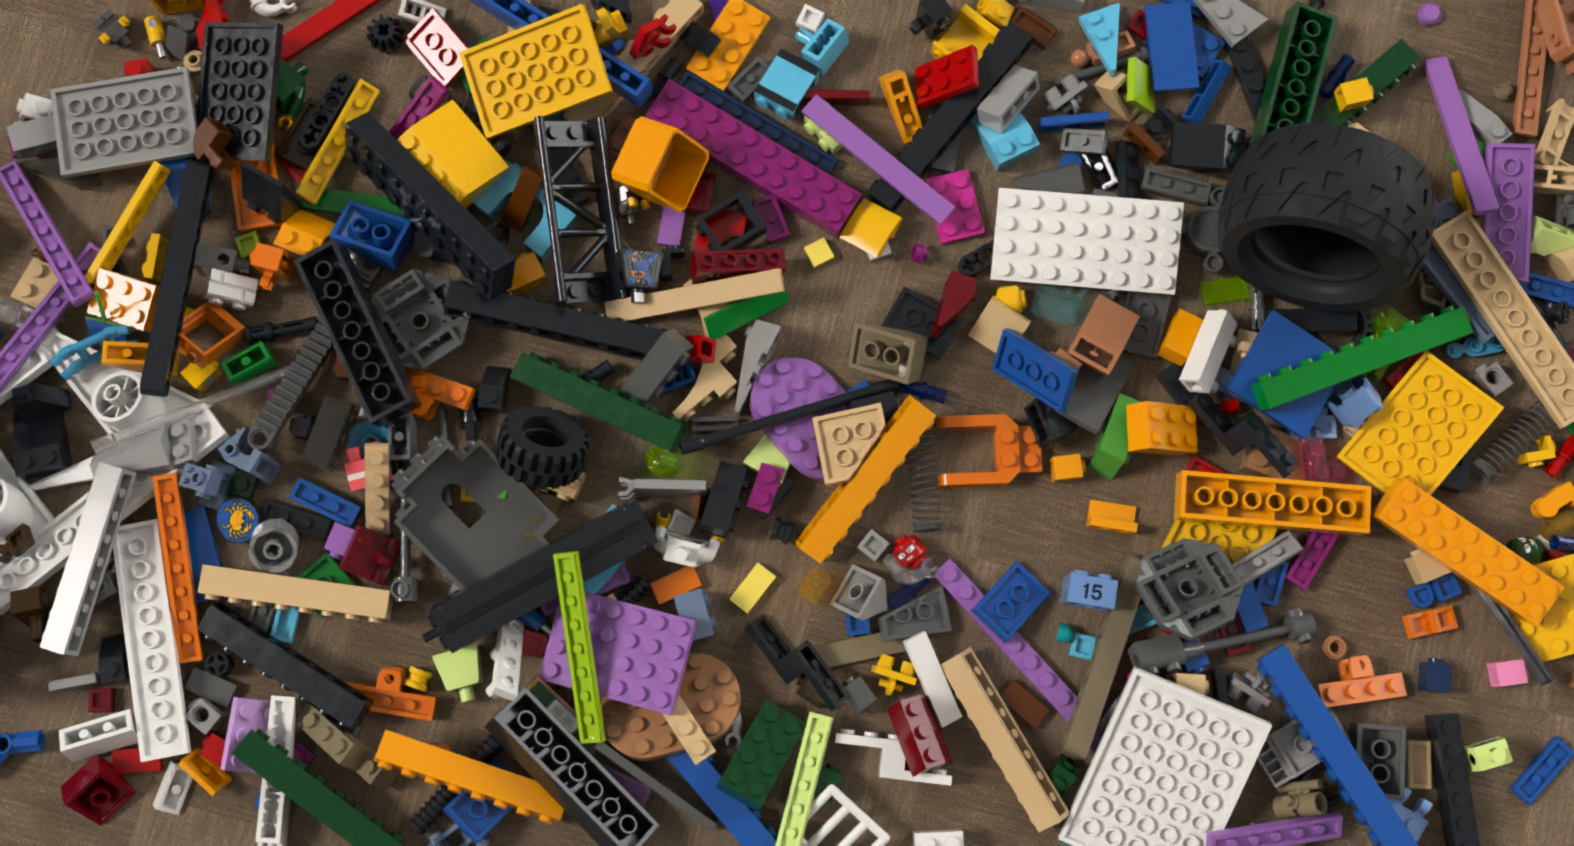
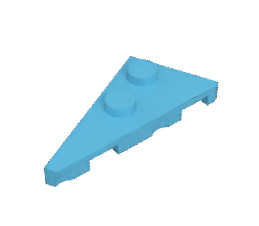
M1119 3L1079 16L1080 26L1110 77L1115 76L1117 65Z

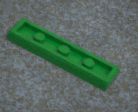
M785 289V292L736 301L703 318L709 337L715 340L788 303L789 299Z

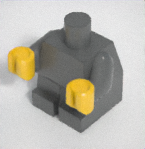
M108 9L102 17H99L93 23L102 33L98 39L103 44L113 46L122 43L126 48L132 45L133 42L128 38L131 34L130 20L125 15L119 19Z
M624 186L615 189L618 217L626 219L628 226L636 224L635 216L640 214L641 209L647 210L651 207L649 201L643 199L639 202L637 195Z

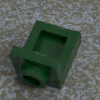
M1063 754L1058 756L1056 764L1047 774L1061 798L1078 778L1080 766L1073 758L1066 757Z

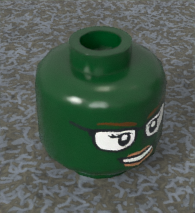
M1530 536L1511 539L1506 545L1508 549L1532 565L1538 564L1543 556L1541 544Z

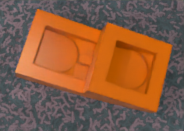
M1452 605L1402 616L1408 639L1459 628Z

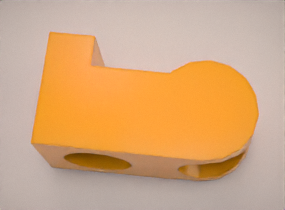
M1568 481L1559 484L1532 503V514L1538 519H1545L1555 516L1559 508L1564 505L1567 508L1574 506V486Z

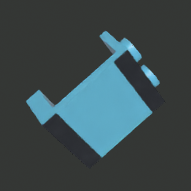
M780 49L755 88L754 101L761 108H769L774 111L780 118L794 121L795 110L811 84L816 86L819 81L820 69Z

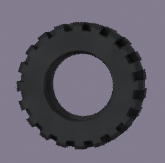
M533 405L531 408L525 406L519 410L512 411L503 419L496 444L495 457L501 469H504V472L509 477H514L515 481L526 483V486L529 487L537 486L539 489H546L547 487L558 489L561 485L565 487L579 478L583 471L590 441L586 429H584L580 422H576L575 417L572 415H566L564 411L559 409L558 411L553 410L552 407L548 406L545 408L539 405Z

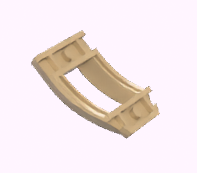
M1561 98L1545 111L1550 116L1537 150H1535V158L1545 165L1574 167L1560 159L1571 128L1574 129V107L1572 108L1567 105L1565 100Z

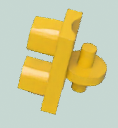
M881 654L877 665L872 666L871 672L889 677L888 681L880 678L878 684L886 687L885 695L891 696L893 690L902 691L903 685L897 684L896 680L912 685L916 684L917 678H914L915 669L912 663L902 660L898 673L891 670L895 658Z

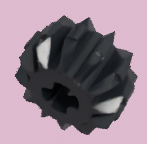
M381 14L378 21L372 19L373 26H367L369 32L367 39L371 42V46L374 49L378 48L381 53H384L386 49L389 53H392L393 47L400 49L401 46L398 42H404L403 40L405 39L403 36L405 29L401 26L400 20L394 19L390 14L386 19Z

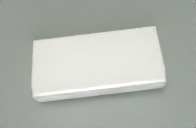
M170 760L153 802V807L156 810L179 815L193 778L178 765V762Z

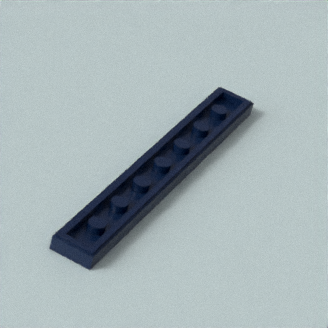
M686 70L678 84L827 174L831 175L838 165L839 159L689 70Z

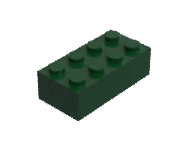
M765 700L716 788L758 812L807 723L770 701Z

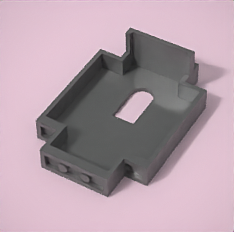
M436 435L427 444L429 447L427 451L423 454L418 452L409 461L412 465L407 470L402 468L392 477L394 482L391 486L401 498H404L410 504L409 507L404 505L396 512L395 516L397 519L394 523L460 590L549 544L543 535L560 520L523 482L515 481L514 477H509L504 472V469H501L495 453L481 439L477 442L473 439L464 448L466 453L463 455L444 435L440 438ZM447 485H460L486 511L470 528L442 500V491ZM507 490L505 499L497 498V496Z

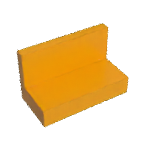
M1090 500L1086 527L1134 534L1137 532L1138 523H1134L1136 507Z

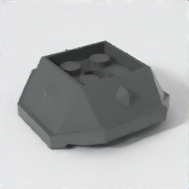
M411 269L373 294V305L404 368L425 371L464 346L471 321L444 315V302L450 281L445 276ZM426 318V324L423 327L416 326L419 319Z
M1183 538L1142 558L1135 588L1160 628L1186 640L1193 641L1233 622L1244 584L1219 545ZM1181 588L1189 589L1191 594L1184 593Z

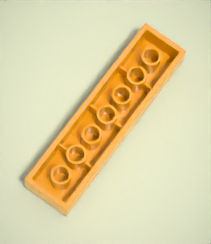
M1186 470L1176 474L1174 520L1354 536L1370 533L1371 486Z
M1396 477L1371 512L1372 518L1525 623L1538 626L1565 588L1406 478Z

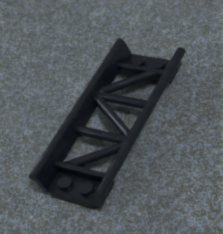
M543 116L534 117L535 140L537 150H539L555 272L553 277L557 304L598 303L629 297L628 290L619 289L614 253L622 249L614 182L611 175L612 167L605 116H599L587 121H544ZM573 149L551 173L548 150ZM586 149H590L594 182L555 183ZM559 192H596L599 218ZM555 201L596 228L558 229ZM599 237L567 274H564L560 238ZM603 248L606 272L581 273Z

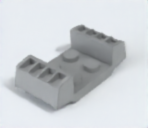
M1327 708L1349 742H1352L1333 710ZM1295 719L1268 734L1257 758L1275 788L1320 763L1311 751L1313 746L1309 740L1305 741L1297 730L1299 725Z

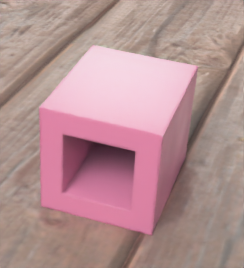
M1524 659L1486 663L1491 687L1528 683L1529 669L1524 663Z

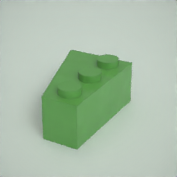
M1121 393L1118 394L1106 418L1101 438L1096 443L1094 448L1096 451L1094 457L1087 465V470L1112 480L1123 463L1128 464L1132 452L1128 451L1126 405L1141 401Z

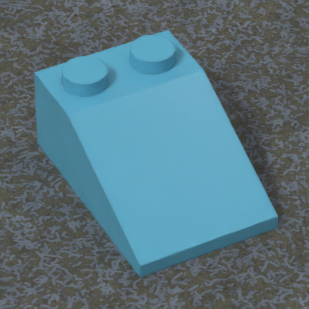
M978 113L970 120L996 172L1035 154L1040 146L1031 126L1021 113L1015 117L1003 133L980 125Z

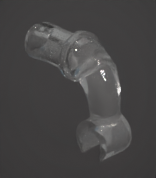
M889 554L883 559V564L893 575L892 579L894 582H900L901 584H917L926 577L934 578L939 573L938 565L929 569V567L934 565L932 558L925 559L921 564V568L916 571H909L907 567H903L893 554Z

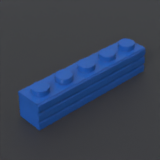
M1225 60L1213 61L1199 86L1200 88L1196 91L1181 117L1185 122L1202 123L1205 114L1209 111L1210 105L1215 100L1218 91L1222 88V84L1232 69Z

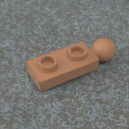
M1128 30L1118 33L1117 58L1136 52V45ZM1091 43L1086 44V51L1082 49L1075 50L1070 57L1071 63L1075 67L1085 66L1090 59L1094 66L1102 63Z

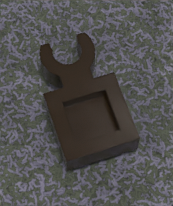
M22 523L5 537L6 543L0 544V554H2L0 562L6 564L13 556L19 557L35 545L30 526Z

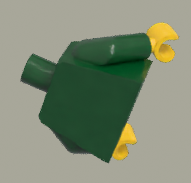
M280 60L276 109L282 114L287 113V116L281 117L278 123L280 127H283L285 122L289 121L288 131L294 122L293 117H297L306 95L304 76L308 74V69L301 62L291 67L284 60Z

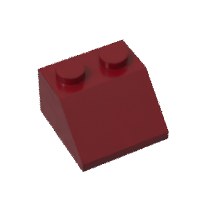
M97 754L61 786L64 805L100 826L136 794V790L122 774L117 772L112 763Z

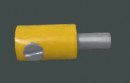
M149 16L144 19V24L150 45L157 49L159 59H166L167 54L164 47L166 35L161 18L159 16Z

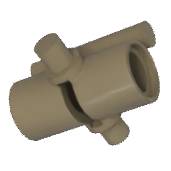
M1322 780L1287 782L1277 787L1278 793L1289 792V795H1281L1274 798L1273 810L1275 815L1279 819L1324 815L1328 806L1325 795L1322 792H1311L1313 789L1323 788Z

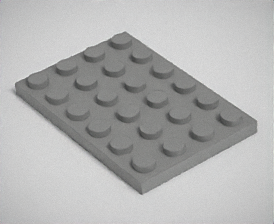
M188 67L50 89L60 174L63 178L152 164L154 161L164 162L195 156L193 138L198 127Z

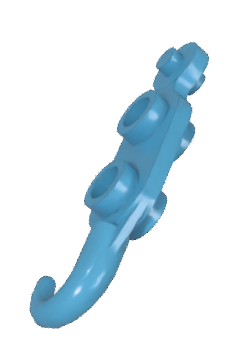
M1496 335L1483 344L1477 336L1467 338L1462 345L1458 343L1447 345L1445 353L1449 358L1456 359L1462 354L1478 357L1498 353L1505 348Z

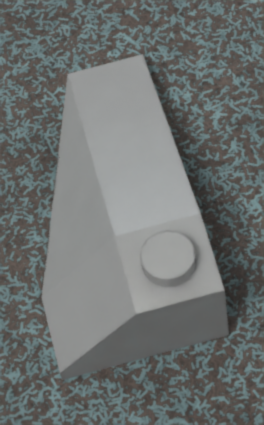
M756 319L754 325L750 324L744 334L747 338L735 406V414L738 416L741 415L751 395L750 391L755 379L767 365L781 338V327L776 324Z

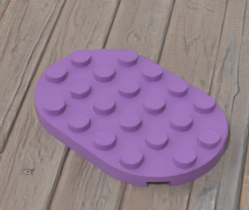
M797 357L782 358L768 364L758 374L750 391V410L754 420L846 392L823 367L815 362ZM849 404L761 431L800 473L815 480H824L812 418L845 411Z

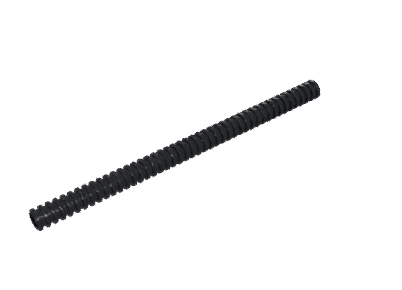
M635 575V580H631L629 582L630 585L625 586L624 592L620 591V596L616 597V599L636 605L637 601H641L640 597L642 595L645 596L647 590H651L650 585L639 575ZM545 681L553 690L560 688L558 684ZM488 734L487 740L483 739L482 745H478L476 747L477 750L472 751V756H468V758L488 764L489 761L494 760L493 756H498V751L503 750L504 747L491 734ZM442 784L440 786L441 789L435 791L436 795H432L430 801L424 803L425 807H420V812H416L414 814L415 817L409 819L410 825L419 834H426V829H430L432 827L431 824L437 822L436 818L442 816L443 808L458 795L447 790L448 786Z

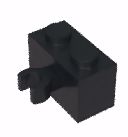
M921 0L918 3L916 19L910 23L911 27L909 29L914 36L924 30L931 40L936 36L941 37L949 30L953 9L946 0Z

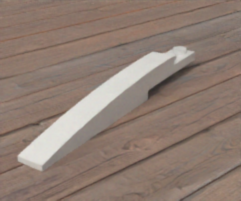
M271 695L267 735L270 738L268 741L274 746L278 743L289 751L287 756L293 759L296 697ZM263 777L255 842H258V846H287L291 799Z

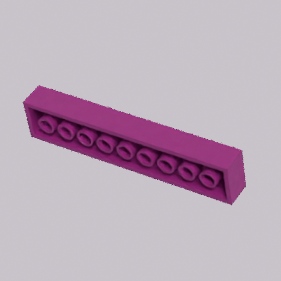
M670 79L645 115V118L680 129L709 151L708 161L765 196H773L780 205L835 238L839 237L861 202L862 194Z

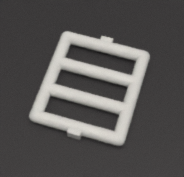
M830 784L812 802L808 820L831 796L843 806L808 841L803 838L801 846H817L849 812L860 823L837 846H851L867 829L878 837L871 846H885L889 842L890 836L835 785Z

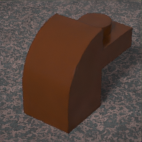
M205 117L193 138V150L196 158L200 161L209 162L218 170L233 171L237 165L224 150L234 135L222 121Z

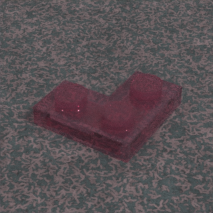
M1324 437L1299 439L1304 481L1347 483L1346 465L1341 460H1326Z

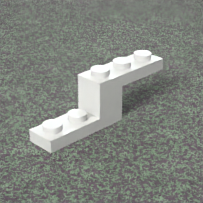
M841 729V733H835V743L881 748L878 775L881 778L951 786L952 776L946 775L947 770L936 769L932 773L926 772L912 777L910 769L905 770L906 758L897 735L888 734V739L878 738L879 733L865 731L864 736L855 735V730Z

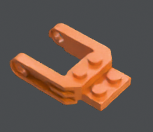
M1006 414L957 415L935 418L936 430L955 428V431L994 429L993 447L994 466L996 472L938 475V487L1007 486L1019 473L1042 472L1041 448L1038 446L1031 426H1018Z

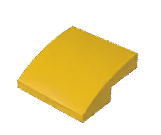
M864 198L848 220L840 238L880 258L889 239L894 238L903 218Z

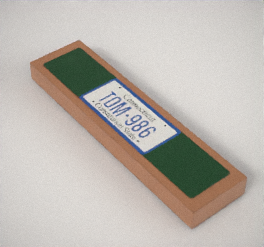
M537 674L525 687L580 742L576 711ZM598 743L581 745L592 755L596 751L595 746Z

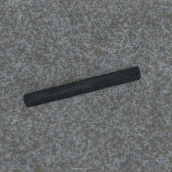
M1477 590L1540 685L1543 686L1554 680L1553 676L1509 611Z

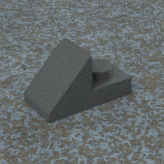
M185 12L176 28L168 25L165 43L167 54L181 61L184 60L185 55L192 51L198 42L196 28L200 19Z

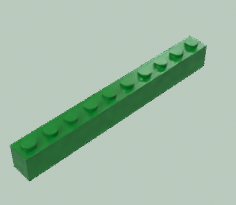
M1454 305L1439 309L1441 314L1434 315V312L1420 316L1421 321L1414 323V320L1401 323L1400 329L1394 330V327L1382 330L1379 337L1374 338V335L1359 339L1360 344L1354 345L1351 342L1339 346L1340 351L1334 353L1332 349L1320 353V358L1314 361L1312 357L1299 361L1300 366L1295 368L1292 365L1279 368V374L1272 376L1270 372L1257 377V382L1250 384L1259 410L1276 407L1471 334L1473 330L1464 307L1455 309Z

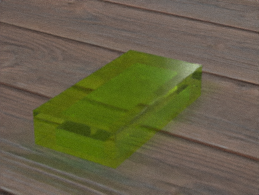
M1240 277L1206 281L1199 284L1203 306L1248 300L1250 298L1247 282Z

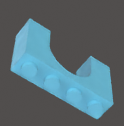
M506 160V163L511 168L473 201L475 208L492 221L496 217L494 213L497 212L499 214L509 202L523 168L515 162L512 165ZM541 188L537 200L543 205V217L540 224L524 241V245L530 252H534L539 259L545 262L552 254L544 189ZM555 201L558 229L574 228L579 222L575 213Z

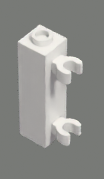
M1207 310L1179 378L1189 392L1210 393L1211 390L1213 394L1217 393L1219 384L1215 381L1228 346L1230 345L1232 348H1235L1238 340L1233 335L1237 322L1226 310Z

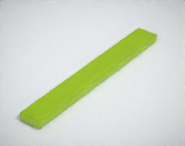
M579 551L555 553L553 558L580 743H603L606 741Z

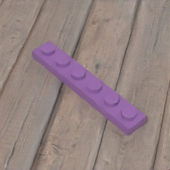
M1335 811L1325 813L1324 815L1304 816L1206 832V846H1291L1342 837L1343 815Z

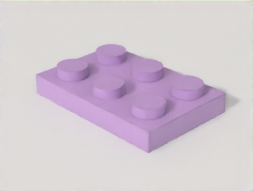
M233 697L221 770L256 773L231 753L251 729L257 731L259 728L267 734L271 701Z

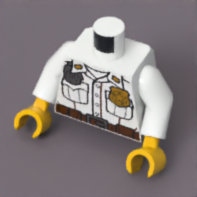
M660 511L657 513L655 535L658 542L653 544L655 550L662 553L663 560L691 567H698L713 561L720 542H723L724 538L712 535V539L708 540L669 531L666 528L669 525L671 514L668 513L667 518H662Z

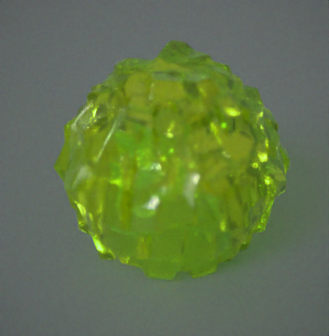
M656 445L650 448L647 455H645L646 464L650 468L651 473L656 477L663 479L672 477L682 469V467H673L677 463V458L673 453ZM679 449L676 455H682Z

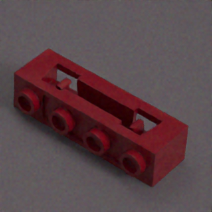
M784 249L694 251L689 262L692 284L777 268L782 270L783 276L787 270Z

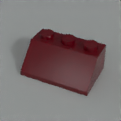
M917 695L903 699L887 708L912 777L953 764L926 696Z

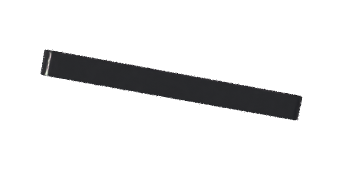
M187 160L140 381L141 395L166 398L169 393L194 271L193 264L197 243L200 242L213 178V166L209 162Z

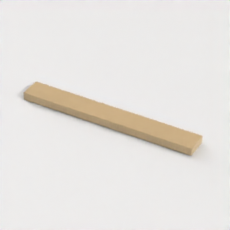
M777 268L645 294L644 304L631 303V297L605 302L606 315L608 318H623L629 322L785 292L782 270Z

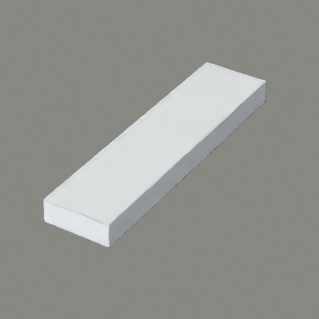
M922 631L904 640V646L939 727L943 728L962 718L927 633Z

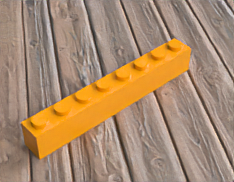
M909 395L888 421L886 429L850 482L839 484L796 539L795 543L798 548L820 564L823 560H827L832 555L833 547L837 542H841L846 537L851 524L856 523L860 519L867 504L870 505L875 500L876 492L881 486H885L889 482L894 469L899 468L904 463L905 455L908 451L918 445L919 437L924 431H928L932 427L936 415Z
M385 730L373 760L382 769L391 771L392 768L401 770V775L409 778L419 776L425 778L424 782L427 784L438 786L440 783L448 786L447 790L461 794L464 791L470 793V798L482 802L485 799L494 801L493 805L498 808L507 809L508 806L517 809V814L530 817L531 814L540 817L539 821L552 825L553 822L560 821L564 811L536 780Z

